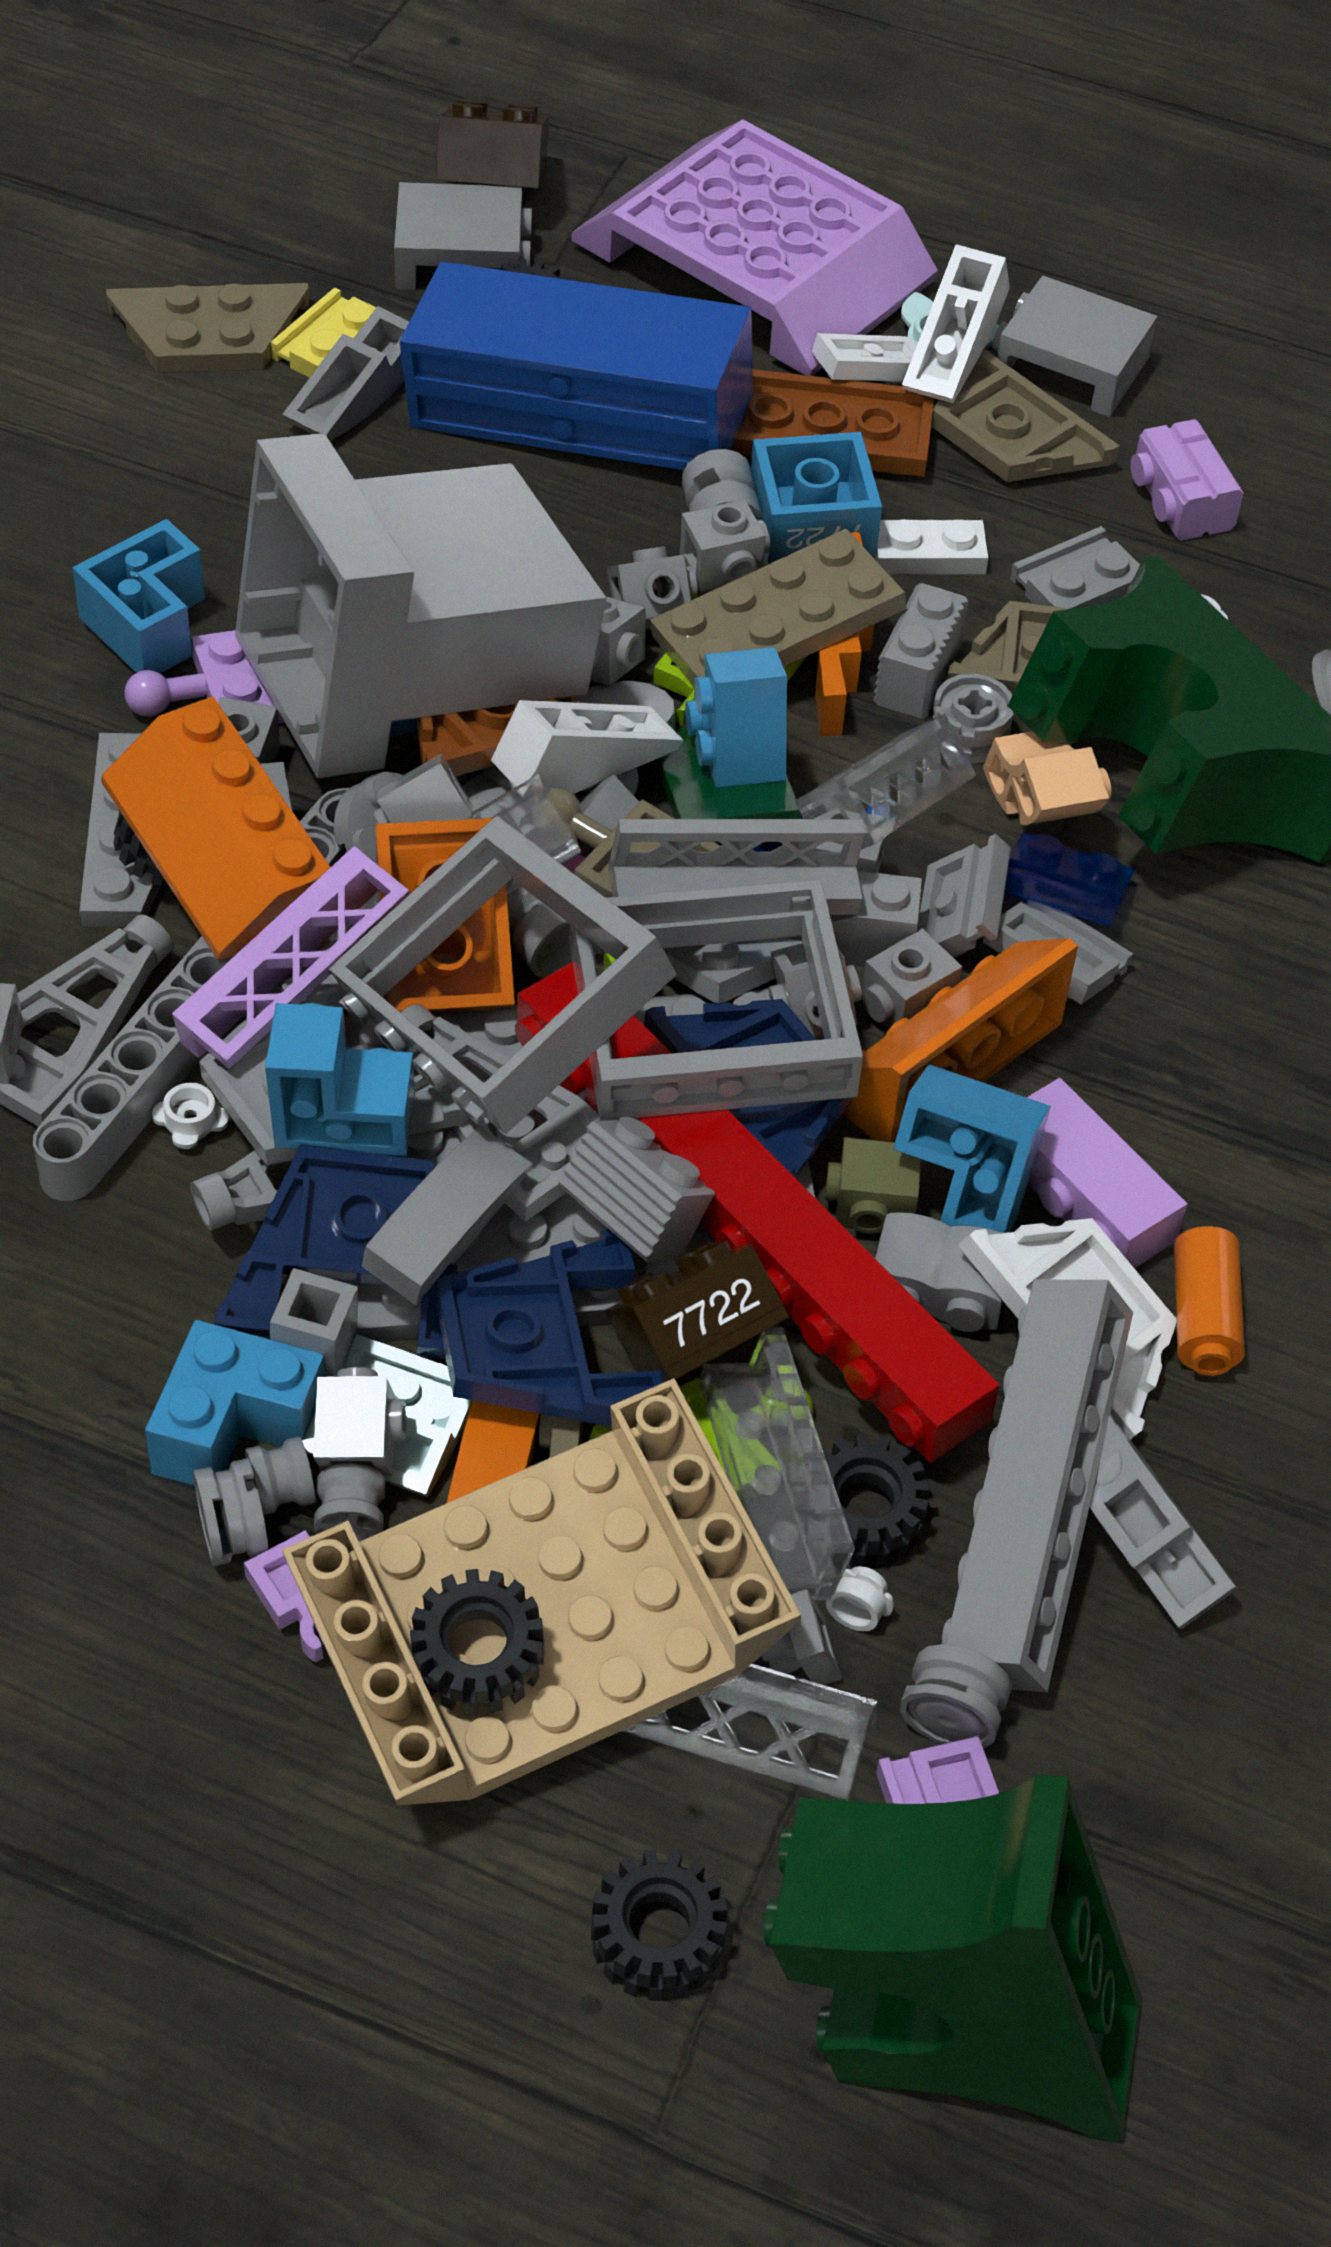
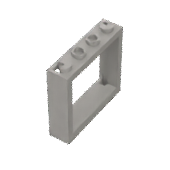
M497 815L329 968L346 994L339 1003L360 1025H364L369 1019L377 1025L374 1028L376 1035L390 1050L413 1052L415 1057L413 1066L436 1090H440L445 1084L454 1090L451 1094L452 1099L472 1121L478 1124L486 1118L505 1135L677 975L654 934ZM513 879L615 958L616 961L484 1083L387 1002L383 996L506 883Z
M821 879L605 897L654 934L662 948L801 936L825 1039L613 1059L610 1038H608L589 1056L600 1121L619 1120L621 1117L642 1118L858 1097L863 1054ZM806 896H810V901H806ZM569 924V945L579 995L598 977L595 954H606L607 952Z

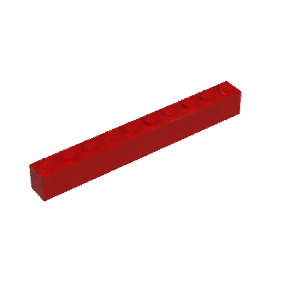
M573 962L517 993L515 1033L522 1047L578 996ZM634 1015L610 1037L613 1059L672 1054ZM588 1057L559 1085L582 1098L599 1114ZM728 1109L633 1118L646 1124L655 1133L653 1142L661 1145L662 1150L690 1161L699 1169L700 1175L697 1180L705 1182V1186L714 1190L715 1193L700 1224L715 1239L716 1243L726 1239L730 1247L747 1244L753 1245L786 1312L800 1327L801 1334L809 1347L818 1354L822 1355L825 1353L843 1372L844 1378L854 1394L862 1400L869 1399L888 1419L890 1428L895 1436L908 1447L914 1446L932 1463L992 1421L1000 1384Z

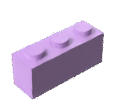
M1061 1078L1056 1079L1026 1097L1051 1106L1028 1181V1185L1039 1195L1041 1203L1051 1215L1060 1217L1064 1222L1093 1218L1134 1268L1174 1244L1179 1236L1188 1205L1184 1199Z

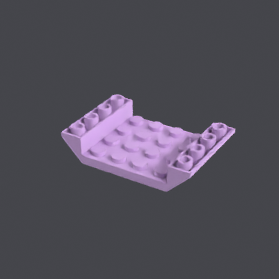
M743 119L700 140L574 230L571 241L610 263L638 244L742 305L751 307V310L772 321L769 355L808 376H814L823 369L812 353L817 333L866 335L901 308L910 295L914 292L920 293L934 282L938 275L934 262L903 206Z

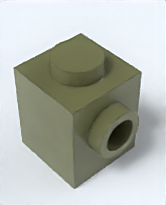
M844 1137L841 1163L828 1162L825 1200L837 1201L835 1219L844 1228L873 1234L882 1232L886 1214L888 1213L915 1214L919 1195L921 1159L894 1150V1142Z

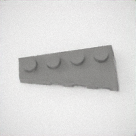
M99 733L79 910L82 927H126L137 915L148 916L161 887L151 884L153 874L146 872L141 879L134 875L132 872L135 862L124 866L119 860L121 850L115 851L113 841L120 810L101 783L102 774L142 733Z

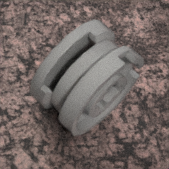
M975 673L961 674L946 680L937 689L934 700V715L931 722L930 735L935 747L943 755L954 761L969 764L985 763L994 738L1010 735L1014 712L1007 705L1012 697V693L1003 683L992 677Z
M248 1458L233 1461L230 1464L229 1470L216 1473L211 1467L193 1470L201 1523L213 1567L230 1563L232 1555L246 1552L250 1558H254L269 1550L258 1489L256 1490L254 1482L251 1480L254 1478V1473ZM214 1501H217L218 1503V1510L223 1529H218L216 1514L213 1505Z
M940 1644L927 1646L920 1651L911 1676L915 1685L906 1686L899 1710L904 1721L919 1734L940 1744H947L979 1736L983 1749L994 1743L1001 1722L999 1713L1005 1710L1013 1686L1008 1673L996 1662L981 1653L961 1646Z

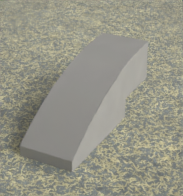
M377 306L354 338L342 334L282 414L284 420L311 434L325 433L329 441L367 418L404 382L399 341L410 321Z
M481 1126L477 1127L430 1172L366 1245L362 1267L417 1305L450 1263L455 1265L531 1170L533 1163Z

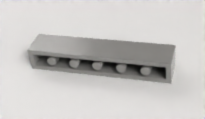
M1033 1279L1028 1304L1022 1308L1019 1315L1018 1331L1020 1337L1014 1362L1007 1369L1004 1376L1003 1389L1005 1399L999 1424L993 1429L989 1438L988 1450L990 1461L984 1486L977 1493L974 1500L973 1516L975 1523L968 1552L962 1556L958 1566L959 1589L953 1614L946 1621L942 1632V1644L961 1646L981 1653L996 1662L1008 1673L1013 1684L1011 1690L1048 1692L1108 1420L1111 1414L1133 1311L1109 1280Z

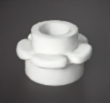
M858 1566L852 1569L837 1570L830 1578L832 1585L829 1588L830 1594L826 1599V1607L832 1617L845 1627L856 1631H870L877 1626L882 1615L889 1616L894 1608L893 1597L887 1593L888 1586L885 1579L876 1571Z

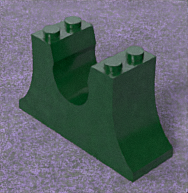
M1160 556L1143 558L1125 596L1107 603L1052 612L1007 706L1043 742L1077 743L1086 738H1106L1129 745L1146 755L1148 759L1118 817L1155 854L1205 843L1247 842L1288 850L1318 863L1331 861V715Z
M1035 1774L1027 1782L999 1794L946 1803L898 1804L799 1797L793 1827H785L780 1838L779 1867L783 1874L779 1898L770 1899L765 1910L763 1925L764 1941L767 1948H772L787 1980L834 1989L831 2006H822L819 2012L816 2041L819 2052L825 2054L838 2082L941 2093L991 2102L1048 2118L1073 2128L1092 2139L1123 2142L1142 1998L1069 1777Z

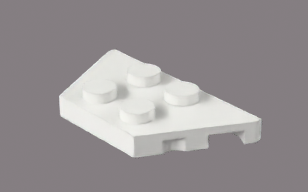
M1093 1218L1069 1220L1056 1227L1046 1225L1045 1223L1021 1225L1015 1232L988 1235L987 1229H979L968 1235L958 1247L1018 1319L1022 1308L1028 1304L1033 1279L1109 1280L1133 1311L1111 1415L1130 1440L1142 1431L1145 1420L1140 1418L1144 1403L1147 1394L1157 1385L1162 1369L1161 1353L1169 1346L1177 1321Z

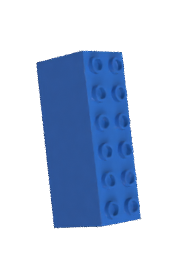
M440 261L399 341L410 427L684 470L687 464L699 454L710 450L731 449L735 434L739 430L753 395L751 307Z

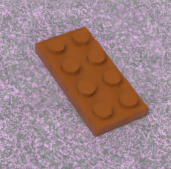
M753 369V395L739 430L735 434L730 450L738 452L742 456L752 457L754 439L861 432L872 471L925 477L934 398L903 390L902 386L852 380H832L826 377Z

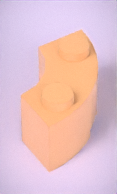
M1033 731L994 738L983 766L989 785L1001 808L1007 815L1019 813L1020 825H1030L1096 813L1111 799V783L1108 773L1104 768L1098 767L1092 747L1075 750L1068 743L1043 742Z

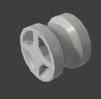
M300 1436L286 1439L281 1448L267 1451L261 1446L245 1449L246 1459L250 1460L254 1478L251 1480H253L256 1490L258 1489L263 1516L275 1513L279 1505L289 1502H295L301 1507L315 1504V1490L311 1469Z
M342 1463L322 1470L317 1476L316 1485L317 1497L322 1501V1505L315 1512L314 1532L316 1534L321 1533L346 1521H349L358 1542L382 1532L384 1517L378 1508V1504L385 1498L386 1485L385 1477L380 1471L357 1463Z

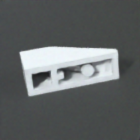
M955 245L902 383L903 390L954 403L993 334L1010 289L1005 257Z
M519 700L491 761L509 779L508 784L515 792L522 796L536 799L542 792L550 788H563L575 794L601 783L613 774L615 776L679 750L683 739L651 706Z

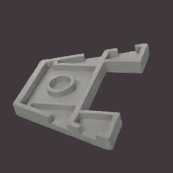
M337 940L328 943L320 951H327ZM330 974L299 1005L316 1003L323 1006L339 1007L341 1006L339 1001L346 994L334 976ZM293 976L282 985V992L293 983ZM247 1018L223 1039L226 1044L247 1026ZM271 1031L230 1069L210 1052L200 1061L203 1080L266 1165L291 1161L298 1149L277 1148L274 1146L265 1071ZM421 1074L414 1077L415 1096L410 1135L458 1126L468 1121V1116L452 1099L451 1094L454 1090L445 1084L440 1090H436Z

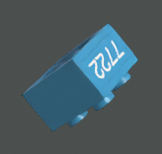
M861 432L753 440L751 470L756 486V495L759 499L764 523L770 537V551L765 553L767 564H771L844 529H847L850 533L860 532L863 547L871 556H876L882 504Z

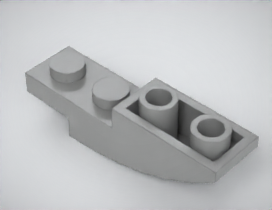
M1110 1414L1090 1509L1130 1565L1141 1575L1178 1628L1183 1629L1236 1591L1238 1587Z

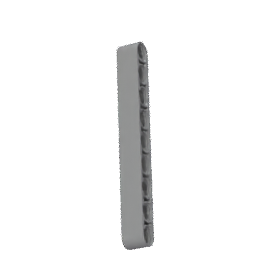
M349 788L335 789L324 794L300 821L330 867L347 853L345 844L337 847L334 835V817L341 797ZM201 936L39 1125L33 1135V1148L39 1182L43 1191L48 1196L60 1201H74L89 1194L151 1121L154 1106L159 1102H163L169 1090L180 1085L208 1051L198 1058L180 1043L172 1013L234 956L218 961Z

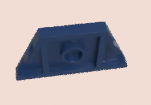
M783 999L752 1001L746 1005H733L728 1002L703 1004L702 1014L666 1016L665 1006L652 1007L645 1010L644 1026L671 1053L817 1040ZM853 1097L728 1110L797 1178L850 1104Z

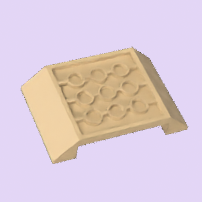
M674 1378L611 1405L612 1431L358 1542L349 1521H346L282 1549L286 1563L397 1805L474 1799L735 1679L801 1621V1614ZM478 1569L479 1581H488L490 1572L493 1570L503 1573L504 1585L507 1587L510 1586L514 1579L521 1583L525 1588V1598L528 1599L533 1596L539 1608V1618H542L545 1656L544 1665L539 1664L540 1677L534 1687L527 1683L524 1685L525 1697L514 1704L511 1698L507 1696L502 1699L503 1710L492 1714L490 1713L489 1703L478 1704V1715L465 1714L462 1702L457 1701L453 1710H450L441 1705L438 1692L431 1697L415 1664L411 1648L410 1630H413L412 1616L416 1607L424 1609L422 1596L430 1587L440 1594L443 1591L441 1579L451 1574L454 1575L457 1585L467 1582L465 1570ZM477 1619L461 1624L452 1634L449 1647L454 1656L460 1661L471 1665H479L496 1659L502 1653L507 1638L504 1631L494 1622Z

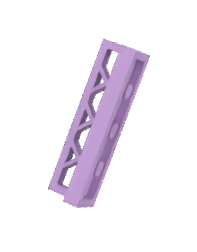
M353 846L172 1013L180 1043L198 1058L206 1051L210 1052L230 1069L271 1031L275 1004L301 1003L332 974L329 968L410 895L409 890L357 847ZM377 888L386 895L372 909H360L378 892ZM347 925H354V926L347 932ZM338 929V941L327 951H315ZM302 967H309V968L302 974ZM293 971V983L282 993L268 994ZM264 1009L259 1015L256 1016V1010ZM247 1014V1026L230 1042L226 1044L220 1039Z

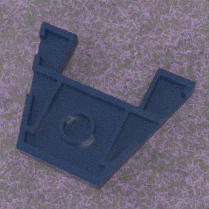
M300 1145L265 1214L264 1222L250 1250L246 1252L236 1272V1278L224 1302H221L215 1314L214 1325L270 1339V1321L279 1302L281 1278L283 1275H291L293 1268L337 1281L388 1286L362 1267L365 1247L399 1206L435 1168L433 1160ZM450 1263L439 1278L459 1273L457 1264L452 1265ZM435 1282L421 1299L416 1355L446 1359L435 1303Z
M607 1229L601 1231L600 1241L577 1247L573 1240L550 1246L549 1256L518 1264L515 1257L438 1278L436 1281L435 1303L453 1397L612 1427L611 1405L664 1383L661 1371L591 1374L588 1369L570 1290L621 1288L632 1282L635 1266L630 1247L611 1230Z

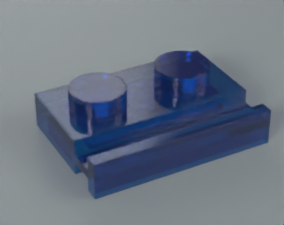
M1022 833L1009 856L1004 892L1110 926L1114 914H1117L1130 890L1135 868L1120 864L1116 858L1108 854H1088L1064 846L1061 841L1052 836L1043 834L1032 836Z

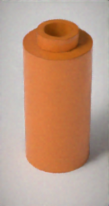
M1213 1226L1196 1227L1180 1234L1174 1242L1177 1353L1180 1362L1188 1368L1202 1375L1216 1376L1224 1374L1232 1367L1238 1365L1245 1356L1240 1245L1238 1238L1226 1229Z

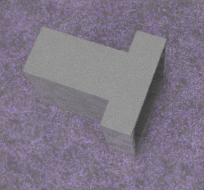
M325 433L257 440L235 637L317 778L384 769L392 721L518 704L519 700L541 701L588 693L606 596L512 463L355 480Z

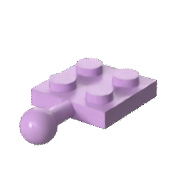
M235 630L191 637L192 657L198 674L166 679L156 671L143 670L129 678L124 690L125 700L129 708L136 714L145 717H152L162 713L172 701L205 696L206 698L214 696L217 702L220 697L275 706L235 637ZM278 711V723H285Z

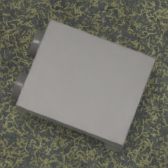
M399 182L394 243L395 289L416 290L417 266H438L440 261L484 268H501L502 264L509 262L512 268H517V260H526L527 267H530L531 241L521 240H531L532 208H522V187Z
M1042 275L1030 294L1026 292L1021 294L1010 322L1003 321L998 327L993 340L992 351L998 353L997 358L1011 368L1017 359L1020 358L1095 385L1091 411L1110 417L1150 357L1158 316Z

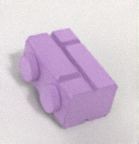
M1193 419L1174 423L1171 428L1163 425L1144 429L1139 436L1136 454L1131 458V473L1136 485H1145L1151 495L1156 518L1160 522L1167 521L1179 541L1202 537L1205 532L1211 535L1232 530L1237 523L1244 493L1200 423Z

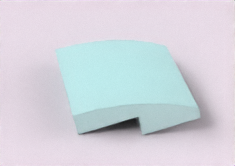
M357 1334L342 1369L351 1367L368 1368L378 1372V1376H387L396 1399H404L406 1403L407 1426L405 1440H394L393 1476H384L385 1483L428 1497L445 1469L465 1429L472 1400L453 1397L447 1366ZM316 1411L303 1439L306 1454L314 1456Z

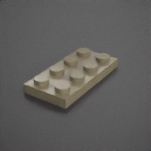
M844 529L650 619L652 637L694 686L695 677H705L704 654L775 647L781 663L785 667L905 610L906 597L905 591L847 529Z

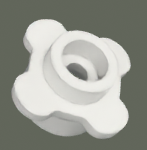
M183 1083L173 1087L166 1094L164 1101L157 1103L152 1110L154 1123L165 1126L172 1134L173 1144L182 1149L195 1147L198 1141L208 1133L222 1131L229 1123L228 1112L224 1108L216 1107L212 1092L207 1087L197 1083Z

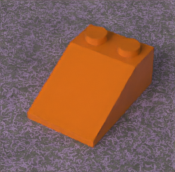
M493 818L375 824L376 864L406 887L411 894ZM506 884L384 995L383 998L400 1013L415 1004L423 1005L431 1014L438 1012L493 1011L500 1008L511 1009L515 1005ZM377 888L379 903L386 895Z

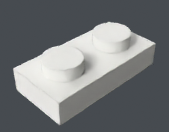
M817 333L812 353L832 380L881 381L889 385H901L917 345L909 336Z
M881 520L877 553L874 556L875 560L888 574H986L988 551L983 520Z

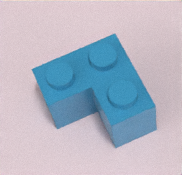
M168 519L72 567L79 618L136 673L143 670L162 673L192 656L188 608L205 600L201 550Z
M776 648L704 654L705 677L694 678V700L686 701L685 703L687 731L689 736H696V752L699 765H708L716 788L786 781L787 675Z
M276 1003L265 1065L274 1146L277 1148L299 1149L300 1145L374 1154L407 1156L415 1096L413 1052H397L386 1048L370 1050L346 1048L343 1007L323 1006L316 1003L300 1005Z
M928 1064L909 1091L893 1149L954 1170L941 1222L950 1227L976 1226L1000 1233H1009L1019 1215L1051 1106Z
M195 1320L145 1429L151 1474L194 1486L193 1470L211 1467L215 1473L226 1470L240 1436L282 1447L285 1440L300 1436L303 1441L316 1411L317 1378L326 1377L324 1354Z

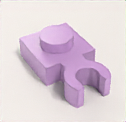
M305 1530L244 1562L245 1577L279 1630L296 1621L300 1623L302 1650L309 1659L318 1662L323 1659L322 1644L316 1636L318 1631L282 1553V1549L309 1538L310 1536Z

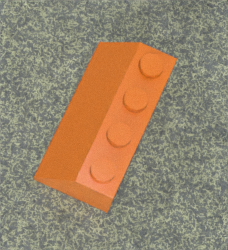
M214 696L158 716L102 774V785L218 961L236 955L331 868Z
M1070 938L1015 942L996 957L993 955L985 957L974 968L970 976L953 988L947 986L941 989L931 999L926 1008L910 1019L902 1018L898 1020L887 1031L883 1039L868 1050H862L863 1061L858 1097L852 1098V1101L842 1114L874 1141L895 1143L909 1091L928 1064L980 1082H985L1061 1025L1078 944Z

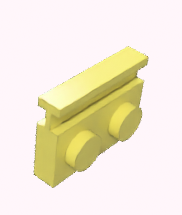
M334 287L270 342L271 359L278 362L283 358L290 362L291 369L310 378L342 334L354 338L376 307L356 297L347 300L341 297V290Z

